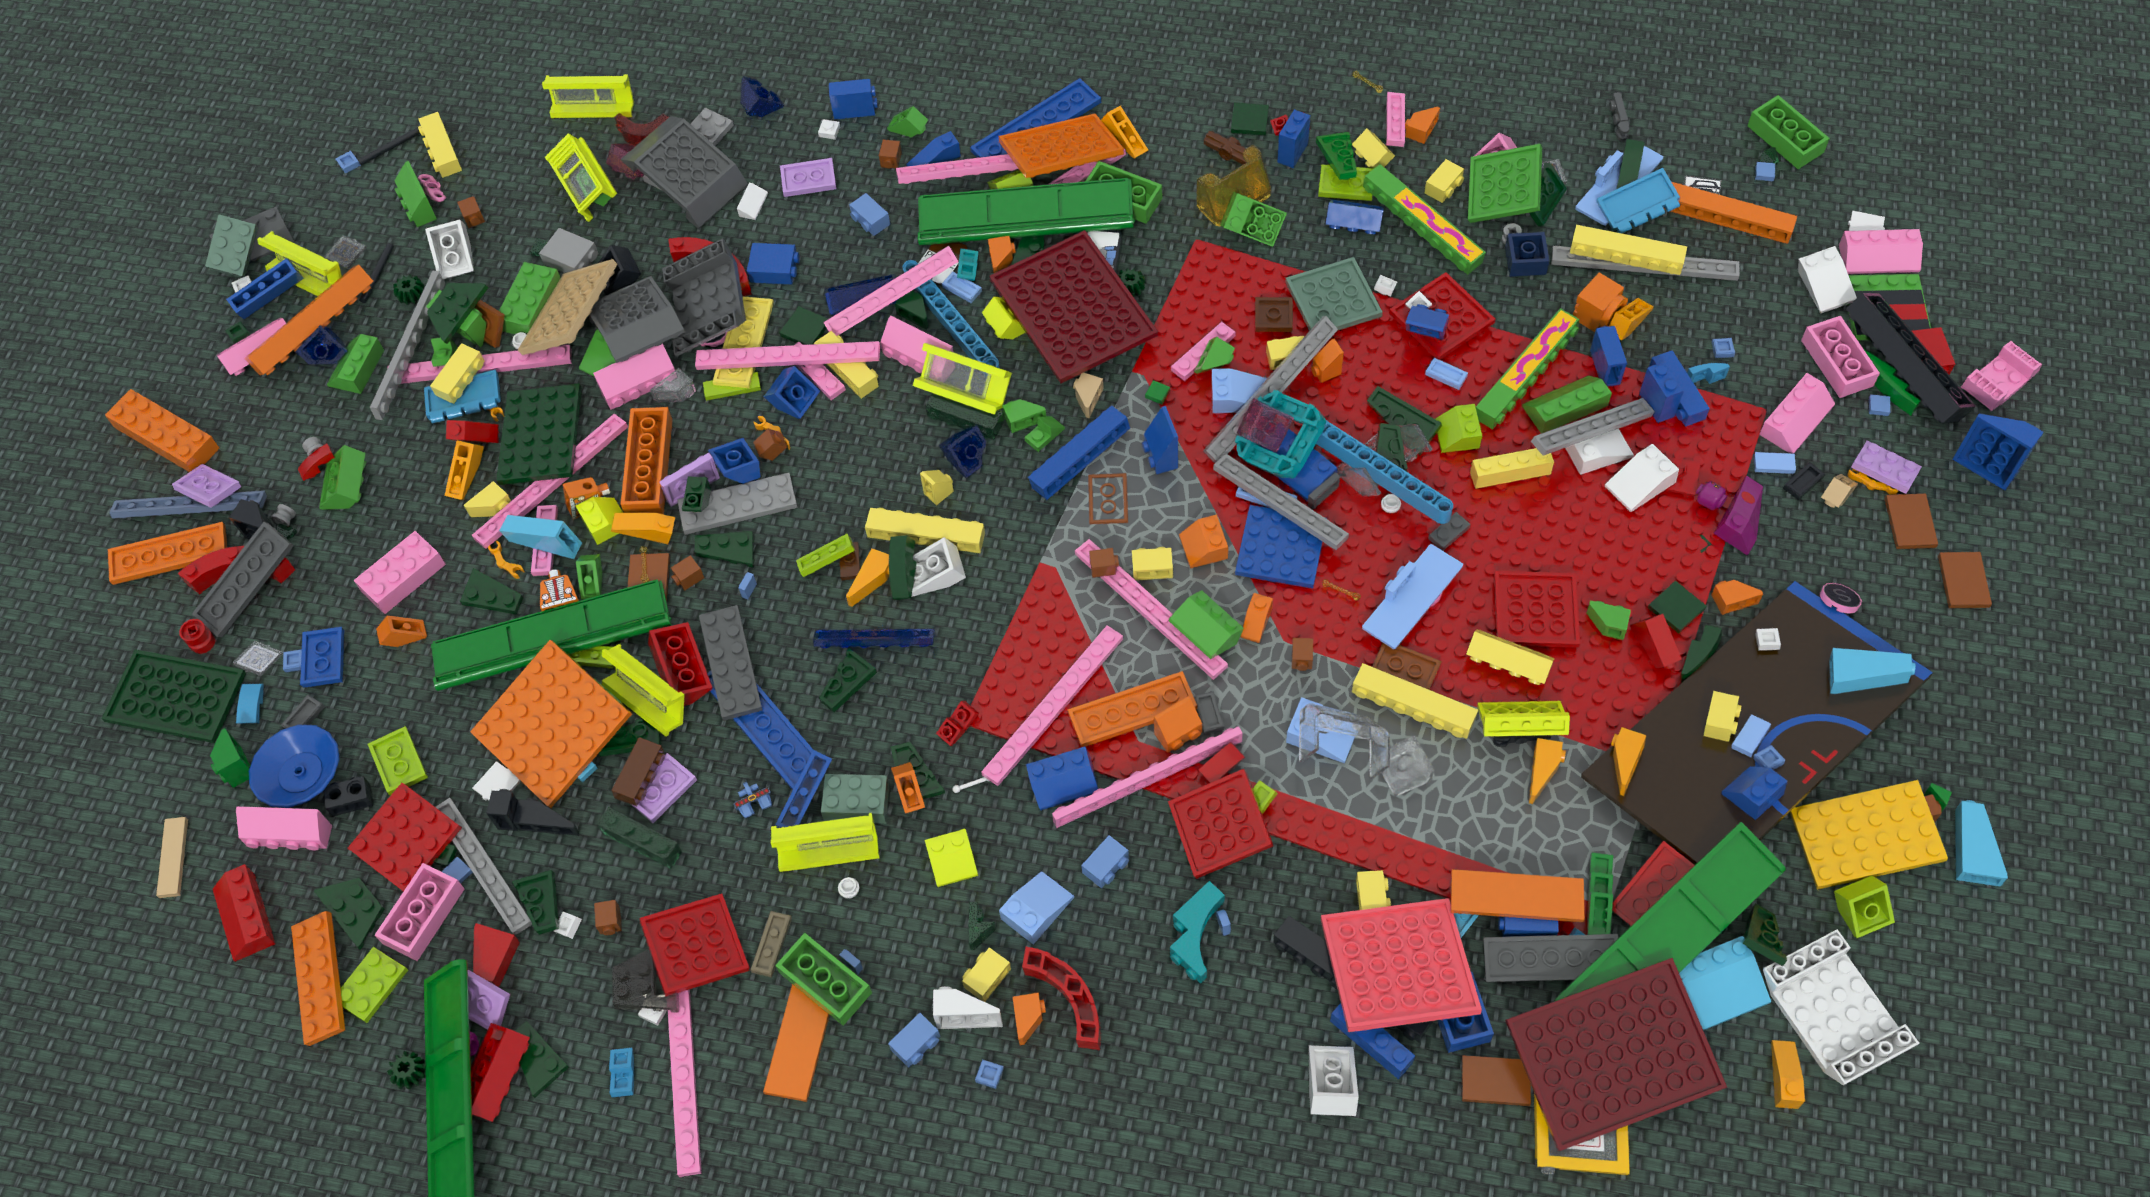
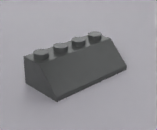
M276 206L243 220L256 224L258 227L249 263L274 253L259 245L257 240L259 237H265L271 231L275 235L295 243Z

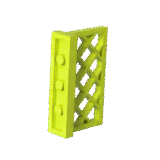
M1561 701L1477 703V709L1483 724L1484 736L1569 735L1570 715L1564 711Z

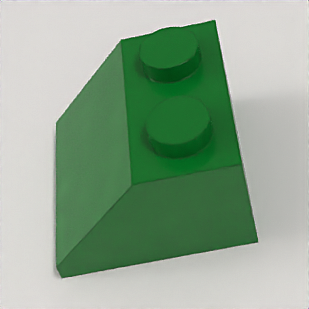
M226 728L222 729L210 754L213 761L211 767L216 775L219 774L224 783L228 782L234 788L249 780L251 765L241 745Z

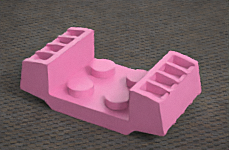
M2010 341L2003 346L1999 355L1982 370L1976 369L1971 373L1961 388L1989 408L1990 411H1993L2038 373L2042 364Z

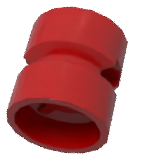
M190 619L184 622L179 630L182 640L196 654L207 653L215 645V636L199 619Z

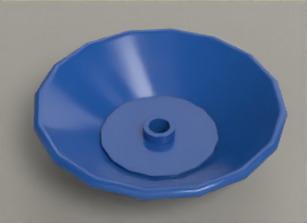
M296 725L280 730L267 739L253 757L249 769L251 790L259 801L271 807L291 808L307 803L323 792L333 779L339 763L338 744L330 732L316 725Z

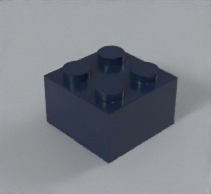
M1545 232L1508 234L1505 251L1509 277L1546 275L1549 255Z

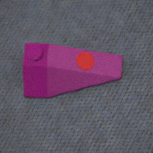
M1748 476L1744 478L1714 532L1715 535L1746 555L1750 553L1757 540L1763 486Z

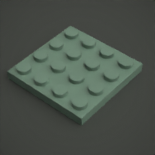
M1354 257L1287 277L1285 280L1309 331L1323 316H1327L1338 330L1382 317L1383 312Z

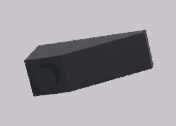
M527 798L526 800L518 801L513 823L519 831L579 836V831L574 823L538 800Z

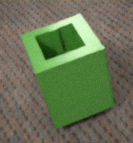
M1590 600L1586 614L1602 635L1621 640L1624 639L1631 610L1623 606H1613L1601 601Z

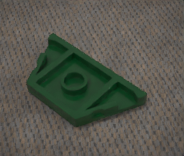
M448 283L428 309L427 314L445 344L449 343L488 289L486 284Z
M360 878L314 890L353 943L361 950L365 945L363 942L369 932L373 931L376 921L385 910Z

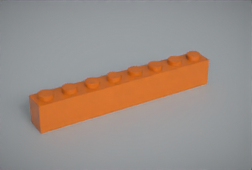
M1672 182L1680 196V207L1670 212L1786 244L1789 243L1797 216Z
M359 264L353 266L244 359L259 375H269L276 369L274 366L278 362L283 363L290 357L288 354L292 350L295 352L299 350L306 338L308 340L313 338L320 326L322 328L326 327L331 322L329 319L333 315L336 317L344 311L343 307L346 304H353L358 299L356 296L359 293H366L371 288L370 284L373 280Z

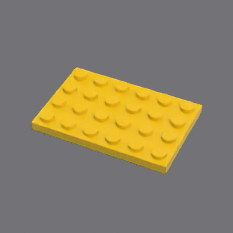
M1918 780L1795 807L1790 811L1817 890L1859 881L1869 876L1877 877L1948 860Z

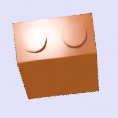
M1217 515L1198 519L1179 534L1190 569L1228 559V545Z
M1189 696L1154 716V735L1167 753L1180 749L1185 742L1197 739L1202 733V722Z

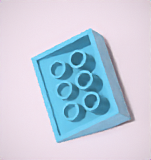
M1743 936L1701 952L1679 973L1703 1031L1771 1003L1754 954L1746 945L1742 944Z

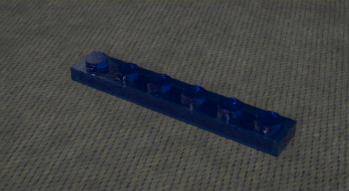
M816 630L813 643L814 647L829 648L830 646H840L841 648L860 646L862 648L869 646L908 647L910 645L927 647L934 643L935 630Z

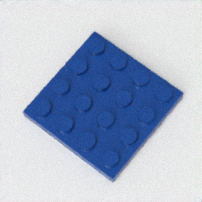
M1250 505L1235 575L1313 589L1323 541L1272 508Z

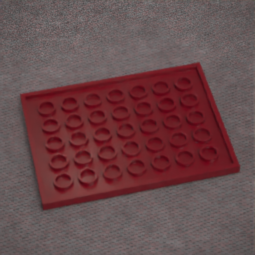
M1085 230L989 276L991 283L1060 384L1158 336V330Z
M1673 958L1505 1020L1557 1151H1562L1727 1088Z

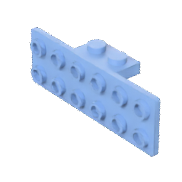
M1644 146L1638 179L1652 173L1663 160V156ZM1618 150L1613 156L1610 155L1607 158L1603 167L1600 166L1597 169L1594 186L1575 207V210L1604 226L1608 222L1596 200L1616 190L1623 153Z
M1430 544L1415 563L1409 561L1406 566H1401L1396 574L1397 577L1394 580L1391 579L1386 584L1385 599L1363 624L1362 629L1392 649H1396L1462 569L1463 563Z

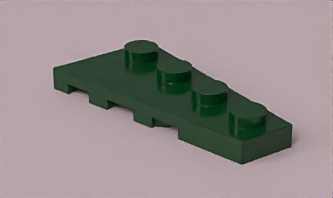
M1379 386L1376 387L1367 400V404L1387 424L1400 426L1402 439L1419 455L1423 453L1442 426L1441 422Z

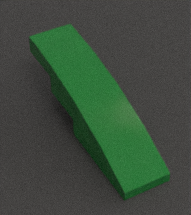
M1864 349L1880 373L1874 384L1883 395L1889 396L1892 403L1911 416L1916 411L1921 400L1906 391L1908 384L1894 376L1896 369Z
M1590 854L1587 935L1610 934L1613 855Z

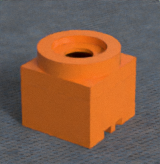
M1599 272L1577 296V304L1575 305L1573 316L1579 319V323L1594 332L1596 328L1608 327L1615 313L1627 305L1628 298L1622 295L1624 287Z

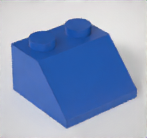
M1412 305L1405 323L1406 331L1443 340L1449 321V314H1446V311L1442 309H1435L1433 311L1429 310L1425 305Z
M793 366L783 369L764 397L776 409L801 419L820 390Z
M744 438L708 450V453L713 457L715 464L724 477L742 484L760 478L759 461Z
M1750 766L1729 784L1721 794L1756 820L1784 795L1788 781L1771 768Z

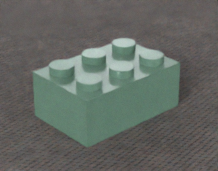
M218 215L205 267L240 278L245 277L258 231L256 224Z
M825 774L821 814L824 821L869 816V813H872L874 823L886 824L890 789L887 776Z

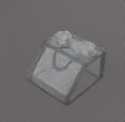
M1415 736L1396 743L1375 761L1394 796L1428 783L1433 779L1434 768Z

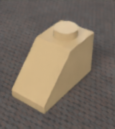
M1082 373L1079 379L1076 378L1073 389H1075L1076 399L1087 418H1090L1103 391V378Z
M1839 474L1833 478L1821 498L1825 499L1824 503L1828 506L1839 508L1851 495L1858 483L1843 474Z

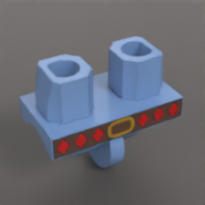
M744 782L745 789L739 791L738 794L740 798L747 794L748 796L734 803L736 810H739L746 819L755 814L750 804L758 801L762 810L772 806L769 796L771 793L769 788L766 787L752 794L753 791L759 789L757 783L748 786V783Z

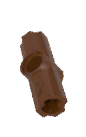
M1209 131L1206 134L1204 145L1216 150L1224 160L1229 161L1233 159L1247 167L1253 164L1256 153L1241 146L1236 138L1229 137L1227 139L1213 131Z

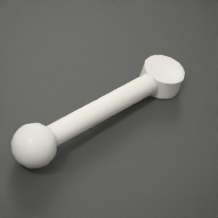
M983 777L960 786L955 785L953 786V792L959 793L964 788L989 780Z

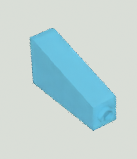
M507 515L499 530L509 542L571 559L575 558L582 544L564 521Z
M1833 648L1829 659L1830 694L1908 683L1910 676L1915 674V663L1912 662L1911 654Z
M1972 800L1961 801L1955 809L1956 880L2001 886L2008 879L1985 806Z

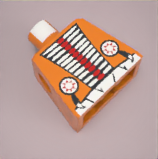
M591 477L563 484L566 507L573 520L580 517L576 505L591 497H601L610 494L607 483L597 486Z
M551 570L548 573L549 579L543 580L540 583L541 611L579 601L568 575L561 576L559 570Z

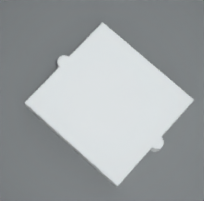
M1852 211L1851 219L1848 222L1849 231L1885 230L1883 227L1885 217Z
M496 761L472 789L479 793L484 800L489 801L492 790L508 789L512 792L521 781L509 769Z

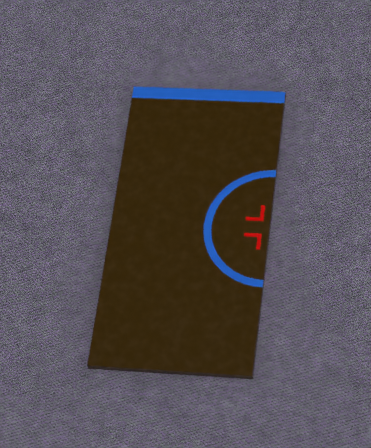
M1794 581L1630 729L1646 735V741L1624 796L1619 793L1613 758L1614 746H1611L1581 774V778L1695 865L1740 822L1761 840L1932 676L1933 672L1912 659V662L1915 663V674L1910 676L1908 683L1830 694L1829 659L1833 648L1892 653L1903 652L1846 614L1837 611L1835 607L1827 606L1820 597ZM1778 628L1781 643L1780 650H1758L1755 635L1756 629ZM1713 691L1739 696L1737 705H1741L1739 718H1734V722H1738L1736 733L1731 734L1729 742L1703 736ZM1751 714L1771 723L1770 729L1754 754L1772 745L1785 759V763L1774 771L1788 781L1784 795L1756 820L1721 794L1729 784L1750 766L1761 767L1753 759L1754 754L1752 757H1749L1731 748Z

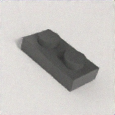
M1455 512L1451 516L1450 521L1441 524L1429 535L1428 539L1440 550L1444 551L1464 534L1471 524Z

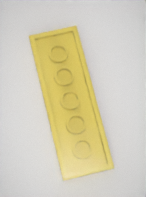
M742 296L746 321L739 327L727 332L722 349L762 347L774 305L773 299ZM756 367L716 369L713 385L750 388Z

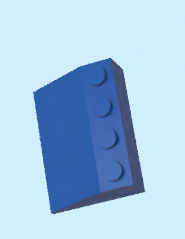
M1978 414L1952 460L2001 489L2006 490L2019 473L2044 432L2025 421Z

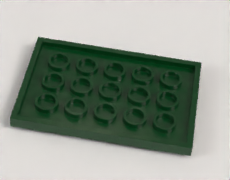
M579 383L507 392L496 478L498 485L573 477L582 389Z
M135 649L101 719L107 723L215 743L246 672L243 669Z

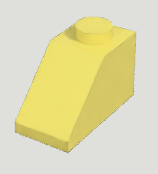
M940 470L922 471L920 473L924 495L934 504L938 505L954 492L953 480L949 475H944Z
M493 481L465 503L464 507L471 517H490L496 515L511 500L508 494Z

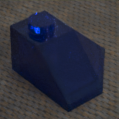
M743 76L740 103L747 115L761 118L783 108L784 104L776 93L772 90L769 92L762 87V83L758 80Z
M320 325L295 352L308 364H336L348 350L342 340L328 326Z
M974 425L952 435L939 446L947 460L967 478L982 466L983 460L981 458L983 448L985 449L986 439L978 426Z

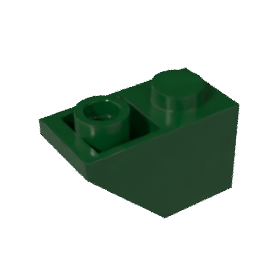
M688 476L682 511L702 512L709 505L711 487L707 477Z

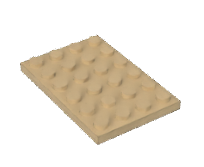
M611 259L564 273L518 348L520 354H533L540 350L572 343L576 339L579 329L584 326L586 317L592 312L593 305L599 300L600 293L606 288L607 281L614 274L617 263Z

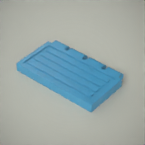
M1661 168L1597 198L1596 202L1613 231L1617 230L1618 233L1622 234L1632 229L1630 223L1635 228L1648 222L1647 215L1652 220L1665 214L1664 207L1667 212L1680 207V196L1665 170Z
M496 369L475 374L472 382L467 385L462 396L454 404L437 397L430 386L424 387L426 417L428 420H431L432 424L445 421V416L448 419L463 416V411L468 415L480 412L481 407L484 410L498 407L497 403L501 402L499 378Z

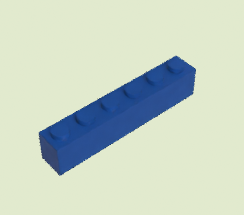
M1113 406L1103 411L1098 418L1089 423L1084 430L1076 434L1070 442L1062 446L1057 453L1048 458L1043 465L1031 473L1028 479L1032 489L1048 500L1130 429L1127 417Z

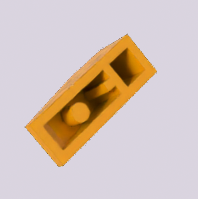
M1121 106L1106 113L1101 119L1132 158L1135 159L1148 151V148Z
M1637 298L1617 311L1609 326H1615L1619 340H1624L1638 327L1654 307Z
M456 441L444 496L464 500L480 466L484 446Z
M615 513L611 532L669 544L675 517L659 513Z
M871 548L846 595L849 606L853 607L888 580L889 554Z
M1623 727L1619 735H1614L1611 746H1614L1613 758L1619 793L1622 796L1625 795L1646 741V735Z
M1537 738L1534 747L1529 804H1533L1558 770L1560 762L1564 763L1566 750H1562L1563 742Z
M1772 1040L1775 1107L1799 1109L1805 1102V1094L1796 1044L1791 1041Z

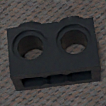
M356 776L343 782H333L323 790L325 808L332 817L373 806L371 785L364 776Z
M508 789L492 790L486 814L498 830L518 831L513 823L518 804L517 798Z

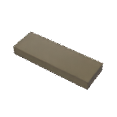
M770 912L751 967L752 973L768 977L773 976L775 965L777 964L792 920L790 915Z

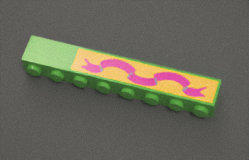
M1381 164L1365 175L1363 183L1365 190L1376 197L1381 204L1388 207L1394 215L1401 218L1407 226L1413 228L1420 237L1426 239L1433 248L1438 249L1446 259L1451 260L1459 270L1464 271L1468 275L1483 263L1486 252Z
M1561 308L1475 407L1479 422L1491 429L1503 422L1505 414L1508 411L1511 412L1516 405V401L1525 396L1527 388L1529 386L1532 387L1537 381V376L1546 371L1548 363L1550 361L1554 362L1559 350L1565 349L1570 337L1574 338L1579 331V319Z

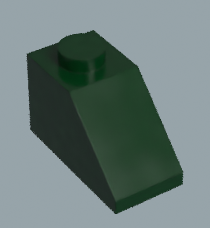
M910 291L895 302L897 315L926 330L928 329L925 306L920 293Z

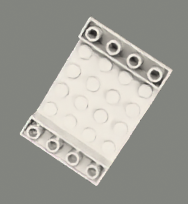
M1837 929L1786 956L1787 962L1784 966L1774 962L1765 967L1763 972L1771 997L1825 1074L1840 1084L1845 1085L1917 1046L1919 1042L1906 1024L1901 1027L1897 1026L1846 953L1851 947Z

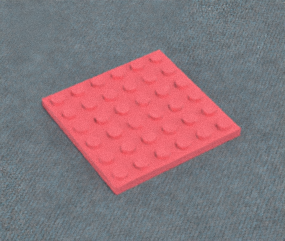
M1449 898L1321 915V924L1348 1032L1481 1014V1005L1455 917L1451 913Z

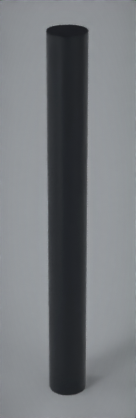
M416 127L357 160L360 165H363L419 135L420 131Z
M387 243L370 277L373 280L370 284L371 288L366 293H362L359 299L360 302H367L394 248L393 244Z

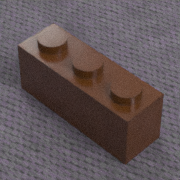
M640 737L638 738L611 790L615 799L636 807L640 801L644 800L647 793L646 788L649 783L653 782L656 776L655 771L665 758L661 745Z

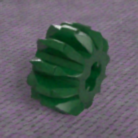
M1128 267L1126 271L1120 270L1118 276L1134 297L1135 294L1140 296L1141 291L1145 289L1146 283L1142 272L1136 271L1135 267L1132 270H1129Z
M409 274L408 277H405L403 275L402 279H397V283L393 284V293L400 303L409 305L412 302L415 304V301L420 299L425 286L418 276L413 277Z
M404 1051L402 1057L395 1055L396 1061L389 1062L392 1068L387 1071L388 1075L391 1076L390 1082L396 1084L399 1089L405 1086L411 1090L413 1083L419 1086L418 1079L425 1078V1075L422 1073L426 1070V1065L423 1064L425 1062L421 1056L418 1057L416 1052L409 1054L407 1051Z

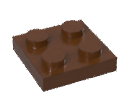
M1255 297V332L1293 331L1292 297Z

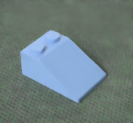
M1212 369L1213 413H1237L1267 378L1234 369Z
M1301 697L1287 731L1286 743L1345 763L1359 727L1322 704Z
M1041 871L1015 892L1000 908V918L1034 945L1073 900L1074 895Z

